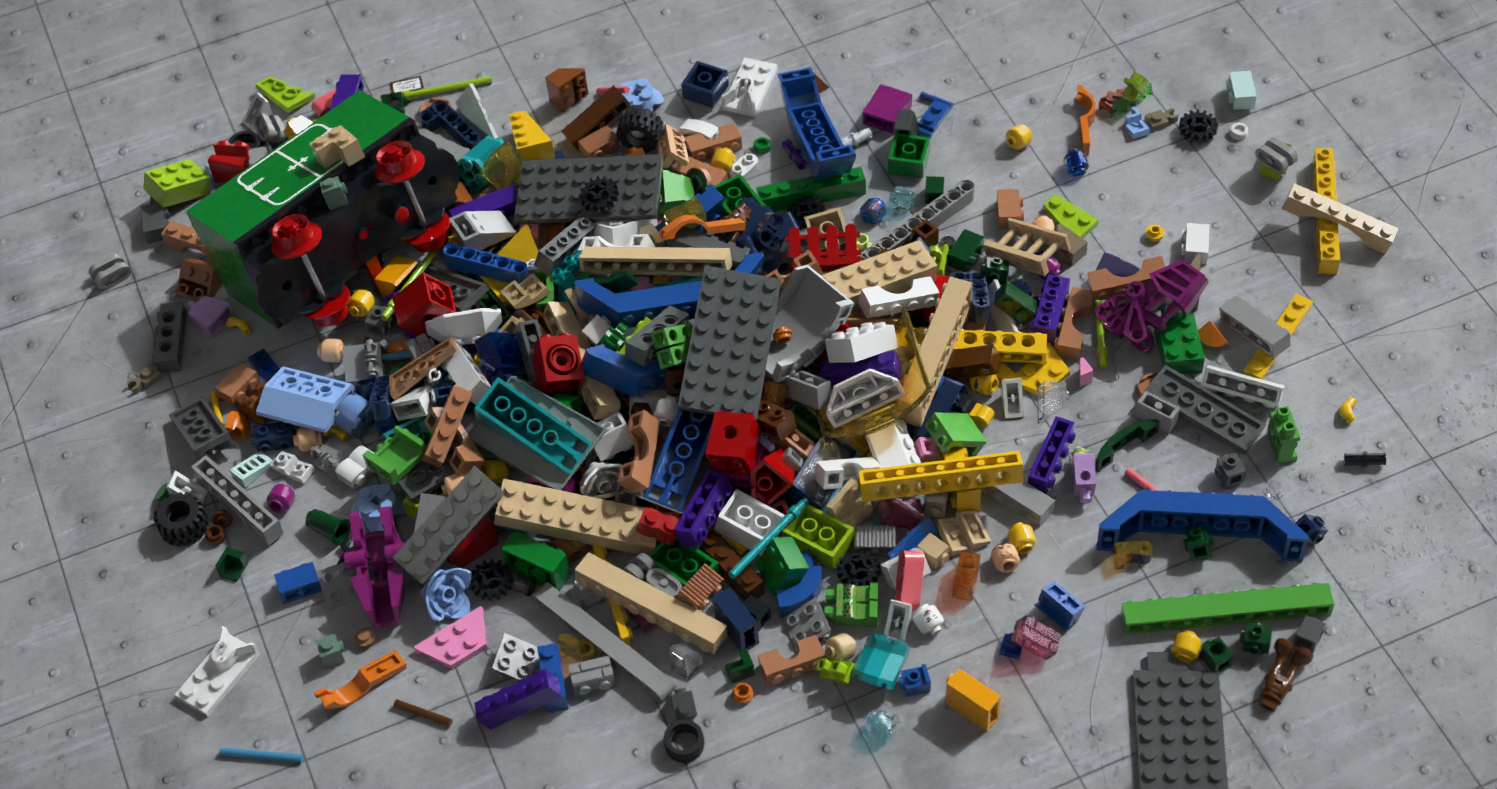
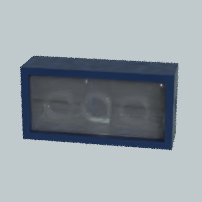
M825 428L822 435L814 442L815 444L810 453L803 460L801 469L795 472L794 484L783 493L795 504L803 497H806L809 500V505L822 510L834 489H823L815 480L817 461L852 459L857 453L856 450L828 428Z

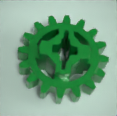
M621 322L615 329L610 327L597 345L604 344L605 348L616 352L626 339L623 334L628 327Z

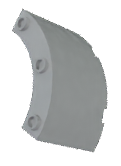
M809 265L793 269L789 281L778 297L772 335L780 327L791 329L792 335L790 341L782 344L776 343L773 336L771 337L765 373L776 383L795 375V370L801 366L807 367L826 349L825 339L831 338L841 323L845 324L854 306L853 301Z

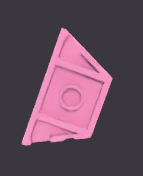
M478 607L414 646L415 651L418 654L423 653L429 656L435 662L443 663L444 666L450 669H454L487 648L483 607Z

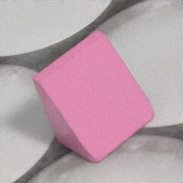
M1083 357L1080 358L1079 386L1082 387L1091 383L1093 377V369Z

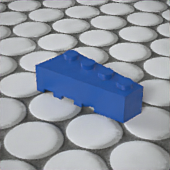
M709 184L705 187L707 191L702 195L697 193L693 197L694 200L688 205L691 208V215L702 219L704 222L721 220L724 197ZM665 219L655 226L658 232L666 226ZM692 223L693 229L701 232L705 231L702 225Z

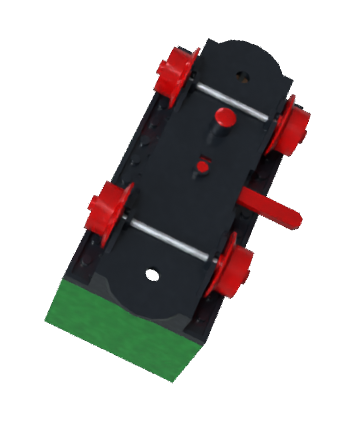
M359 90L189 208L186 213L228 295L278 329L287 325L299 315H304L306 318L314 320L318 326L329 327L338 324L347 317L349 313L350 290L345 286V282L364 266L367 268L377 293L381 295L374 279L382 271L377 257L387 249H391L397 243L404 240L406 243L412 244L417 251L429 253L441 248L447 242L450 218L444 210L458 199L455 191L459 184L460 171L458 162L451 153L443 148H437L434 141L419 133L414 119ZM341 125L358 139L365 157L351 166H348L340 159L324 168L316 161L309 143L317 137L328 133L332 128ZM338 176L340 182H344L346 185L348 204L329 210L321 191L320 182Z

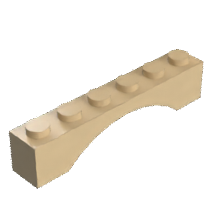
M1295 183L1282 206L1283 210L1299 217H1318L1338 223L1354 232L1364 241L1367 247L1383 254L1387 252L1393 243L1398 230L1394 226Z

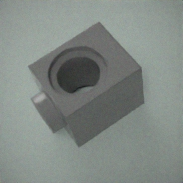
M1305 616L1293 645L1306 648L1314 653L1326 624L1316 618Z

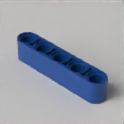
M448 244L443 248L445 265L449 268L506 283H511L515 280L520 284L528 277V267L523 261L457 244Z

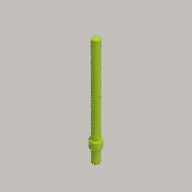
M491 76L411 92L407 90L401 94L402 97L406 96L407 101H410L416 97L467 88L471 83L474 86L492 83Z
M441 248L426 255L401 290L424 272ZM393 299L389 301L386 310L381 315V319L387 321L391 314L395 312Z
M1101 300L1094 301L1095 312L1097 307L1102 304ZM1095 315L1098 347L1096 348L1097 357H1099L1100 368L1106 369L1108 347L1105 345L1104 326Z

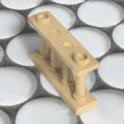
M1012 218L1007 219L1010 230L998 243L989 240L983 243L986 257H997L1007 260L1010 266L1042 276L1049 272L1046 261L1058 248L1067 251L1071 250L1067 234ZM1015 235L1021 237L1012 247L1006 246ZM1029 240L1036 241L1027 251L1020 250ZM1043 244L1050 245L1041 256L1035 255Z

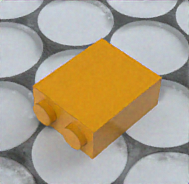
M960 668L955 674H950L946 680V704L985 731H988L1000 717L1001 696Z

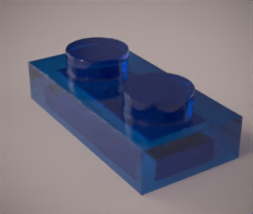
M264 348L248 357L249 363L265 382H268L280 370Z

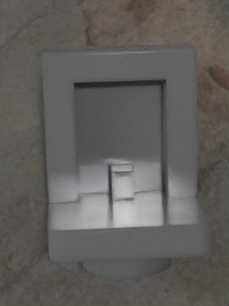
M686 687L674 690L675 694L670 696L676 720L697 716L692 690L687 691Z

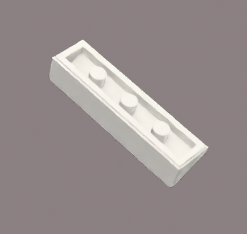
M995 279L988 286L990 313L997 331L1018 332L1014 319L994 305L995 292L1000 288L998 280Z

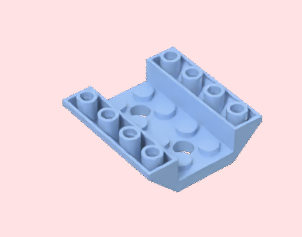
M283 366L264 386L256 415L326 433L335 423L334 409L349 394L353 396L354 393L358 394L357 387L347 382Z

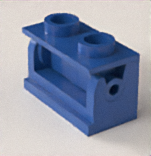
M313 562L304 563L298 567L274 574L278 591L284 604L322 591Z
M1052 581L1041 590L1038 602L1034 604L1036 608L1064 631H1067L1078 622L1085 608V605L1056 581Z

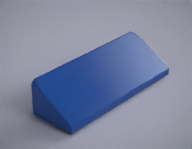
M928 516L888 553V561L899 556L902 550L909 551L917 548V545L929 533L937 537V531Z

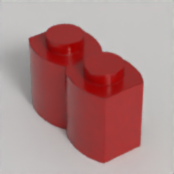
M644 508L636 531L643 536L655 537L664 544L672 545L677 538L674 529L679 519L674 516L663 515L653 508Z

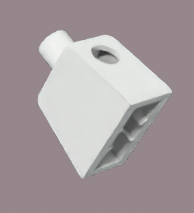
M430 385L412 388L393 401L390 405L397 420L428 415L431 407L436 405L434 388Z

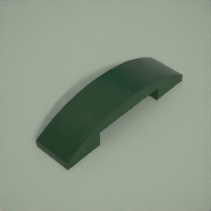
M614 271L612 277L594 278L589 272L573 273L577 280L593 278L595 283L615 294L629 290L639 283L629 271Z
M1158 419L1140 421L1119 430L1111 436L1097 455L1095 470L1098 472L1111 464L1114 452L1136 438L1145 442L1157 434L1160 421Z

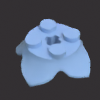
M642 78L621 84V86H628L630 88L629 93H622L630 103V109L632 107H643L653 111V105H660L664 101L663 96L648 83L647 79Z
M388 484L364 487L360 489L359 496L353 504L350 513L360 511L363 521L371 532L384 531L381 525L380 508L390 506L393 518L395 515H402L406 513L403 506L405 498L400 493L392 490Z
M453 568L446 571L441 569L435 572L426 582L420 595L424 599L432 620L441 621L444 616L451 619H460L470 613L469 598L464 594V590L470 585L471 571L462 568Z

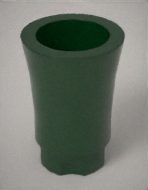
M317 509L309 511L306 515V526L323 535L335 545H339L349 535L351 525L348 519L336 517Z

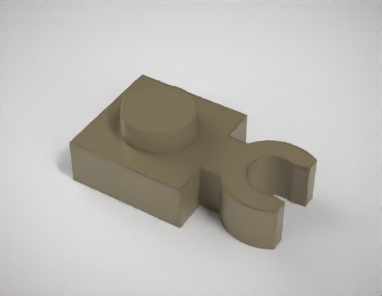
M1170 108L1165 113L1162 110L1145 114L1144 120L1150 129L1155 131L1167 127L1169 122H1177L1179 115H1174V108Z
M149 363L135 373L137 378L128 380L126 384L129 389L132 388L134 394H137L144 385L149 388L163 377Z

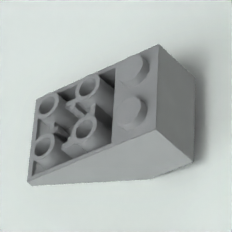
M467 211L450 218L452 235L461 246L482 250L516 235V231L501 211Z

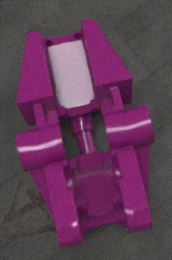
M1184 260L1149 273L1152 280L1145 285H1142L1139 281L1129 283L1126 289L1129 297L1119 294L1100 304L1096 309L1095 315L1103 323L1105 329L1120 340L1125 336L1131 340L1130 345L1142 353L1152 350L1154 340L1151 326L1158 331H1164L1167 328L1166 323L1178 312L1188 316L1209 283L1203 273ZM1119 300H1126L1124 307H1117ZM1167 303L1169 306L1162 317L1156 314L1157 308ZM1103 310L1107 311V315L1105 317L1102 315ZM1148 339L1150 345L1147 348H1141L1140 343Z
M390 506L380 508L381 525L384 531H373L365 534L361 512L350 513L354 547L352 551L344 553L347 571L357 569V576L350 577V580L374 628H388L399 624L405 596V569H399V563L392 558L405 542L402 543L397 532H395V523ZM368 561H371L374 575L379 577V582L369 579Z

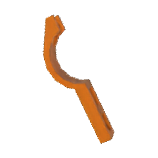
M1077 85V94L1079 95H1076V102L1089 110L1086 115L1080 116L1079 126L1082 155H1089V127L1094 122L1096 102L1094 97L1082 85Z
M683 215L659 230V235L663 236L664 240L674 239L676 232L682 226L689 223L702 225L708 234L746 230L745 222L741 218L704 222L694 215Z
M394 650L360 668L355 677L345 686L335 690H327L323 687L314 692V695L322 700L325 710L346 707L361 699L374 685L405 670L406 663L397 651Z

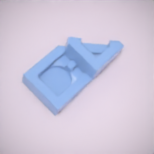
M1132 107L1130 115L1126 117L1125 128L1133 139L1149 135V128L1142 121L1141 113L1136 107Z

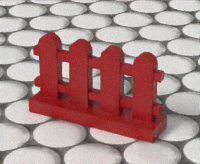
M847 224L845 232H838L835 225H829L826 228V233L819 234L818 228L811 226L808 228L806 235H800V230L793 227L789 230V236H785V241L789 242V254L787 255L793 258L802 255L801 241H808V251H811L822 272L835 271L862 261L861 256H858L861 255V249H857V237H860V231H856L854 224ZM839 238H845L846 250H838ZM826 239L827 251L820 252L819 240ZM793 261L792 266H791V268H790V270H789V273H791V272L793 271V269L795 268V263H794V261Z

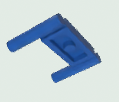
M921 91L920 98L928 100L932 104L918 122L920 129L918 130V135L931 139L933 133L950 109L953 108L954 103Z

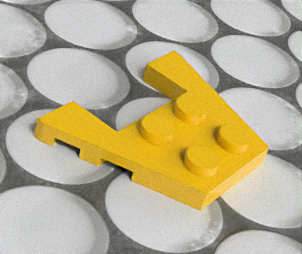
M1047 342L1045 364L1027 363L1015 373L1000 362L996 376L1001 380L1021 378L1022 390L1046 397L1070 376V370L1051 343Z

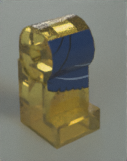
M1148 541L1114 543L1113 556L1116 569H1124L1125 564L1128 563L1144 565L1151 561L1153 546Z

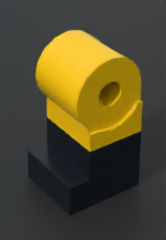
M965 393L956 404L955 413H968L975 425L981 428H986L995 415L990 407L971 400V396Z

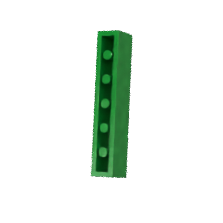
M862 167L852 168L849 173L841 176H831L822 180H815L811 176L756 187V190L763 203L771 208L773 212L792 208L791 204H796V199L803 200V196L809 199L812 195L814 199L818 197L820 201L828 202L866 194V179Z

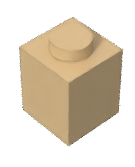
M929 533L917 545L918 549L923 550L928 565L935 570L940 565H944L949 559V546L932 533Z

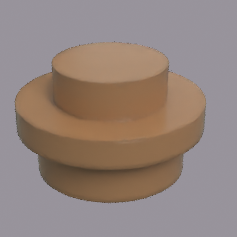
M362 628L355 633L354 640L358 646L368 648L373 644L375 635L371 629Z

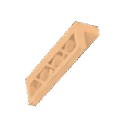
M666 124L658 144L659 154H662L664 157L663 167L668 169L673 160L687 166L689 159L684 134Z

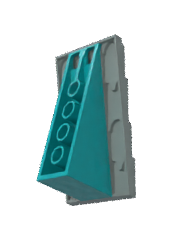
M511 376L507 382L498 377L475 406L474 410L477 421L469 430L468 435L474 444L485 451L490 452L547 487L562 491L602 438L607 428L516 377Z

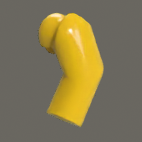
M230 316L226 321L228 328L233 329L237 326L244 336L251 333V329L244 319Z
M1349 397L1339 408L1341 418L1345 419L1346 423H1351L1355 420L1352 408L1357 404V401L1353 397Z
M334 424L326 433L321 432L325 436H329L332 432L343 441H347L350 437L348 433Z

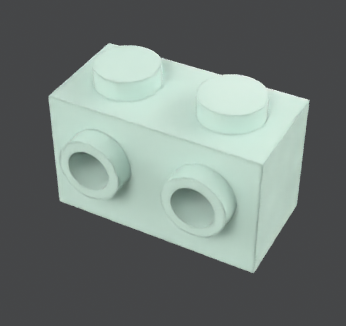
M1251 71L1229 72V78L1225 82L1226 90H1229L1228 101L1232 103L1233 110L1254 109L1257 96Z

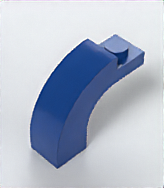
M810 550L802 551V555L809 566L802 581L793 587L776 590L780 618L785 617L813 598H818L821 592L822 568L821 565H816V559L811 557Z

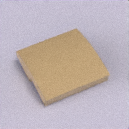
M533 273L520 284L514 280L500 291L515 309L534 304L551 293Z
M976 510L958 512L956 517L939 519L936 522V527L944 543L949 546L950 556L979 549L991 542Z

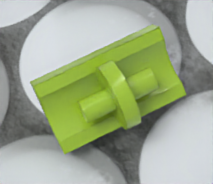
M1135 71L1130 79L1125 77L1123 83L1128 87L1123 92L1124 98L1131 102L1138 98L1139 92L1146 96L1148 91L1144 88L1149 80Z
M948 245L941 247L930 246L931 252L929 254L937 264V275L945 276L944 270L949 247Z
M820 658L816 670L821 672L819 678L823 680L849 684L852 678L851 671L855 664L848 661Z

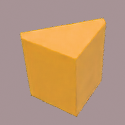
M395 256L376 276L374 280L383 299L385 296L393 293L418 264L416 260Z

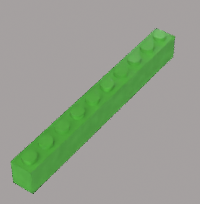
M1317 582L1311 585L1296 584L1291 587L1276 586L1270 589L1234 590L1229 593L1213 592L1208 595L1172 596L1167 599L1131 600L1122 603L1120 614L1124 633L1129 635L1243 624L1247 622L1305 618V616L1332 615L1334 600L1329 583Z

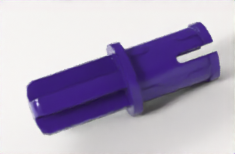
M790 139L783 141L782 146L788 153V158L795 163L799 170L806 168L808 164L802 156L800 149L796 148Z

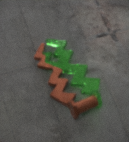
M1149 83L1148 89H1146L1149 95L1153 94L1151 83ZM1117 89L1116 93L1108 91L1106 97L1103 96L1100 99L1099 108H1104L1108 111L1109 116L1112 118L1117 112L1127 113L1126 105L1136 106V102L1122 99L1124 89ZM1139 92L1138 98H1144V99H1145L1146 96L1142 95V94ZM1113 98L1119 99L1120 104L1115 103L1113 106L1109 103L1113 104Z

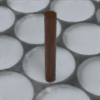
M398 699L395 700L393 705L395 708L448 727L453 723L451 718Z

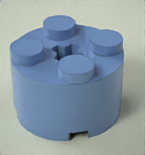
M354 393V396L351 394L346 396L337 408L339 411L338 416L334 415V425L358 439L364 436L365 429L369 425H373L376 422L373 418L370 402Z

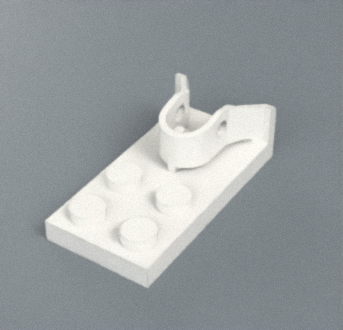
M744 58L730 90L722 94V110L756 117L777 71V64Z
M224 626L221 627L220 641L175 693L176 699L209 717L260 655L256 644H246L229 634Z

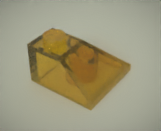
M506 141L492 152L480 169V173L498 190L514 184L517 186L520 182L523 159L520 153Z

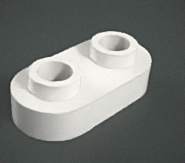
M754 154L743 155L734 163L732 170L729 171V177L732 178L741 174L746 179L758 168V157Z

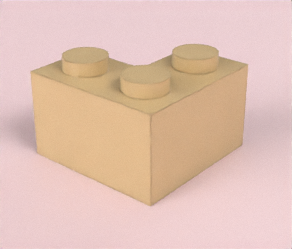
M341 125L332 128L328 133L317 137L309 143L316 161L324 168L340 159L348 166H351L365 157L358 139Z

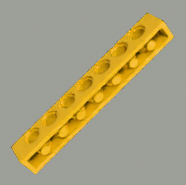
M1315 148L1312 160L1313 192L1337 202L1334 149ZM1315 217L1318 274L1337 275L1340 263L1338 223Z
M895 328L898 348L892 349V351H895L898 356L917 357V347L919 344H922L924 330L928 328ZM961 329L953 349L994 344L1000 355L999 362L1045 364L1047 334Z
M1020 451L859 471L862 502L1023 482V463Z

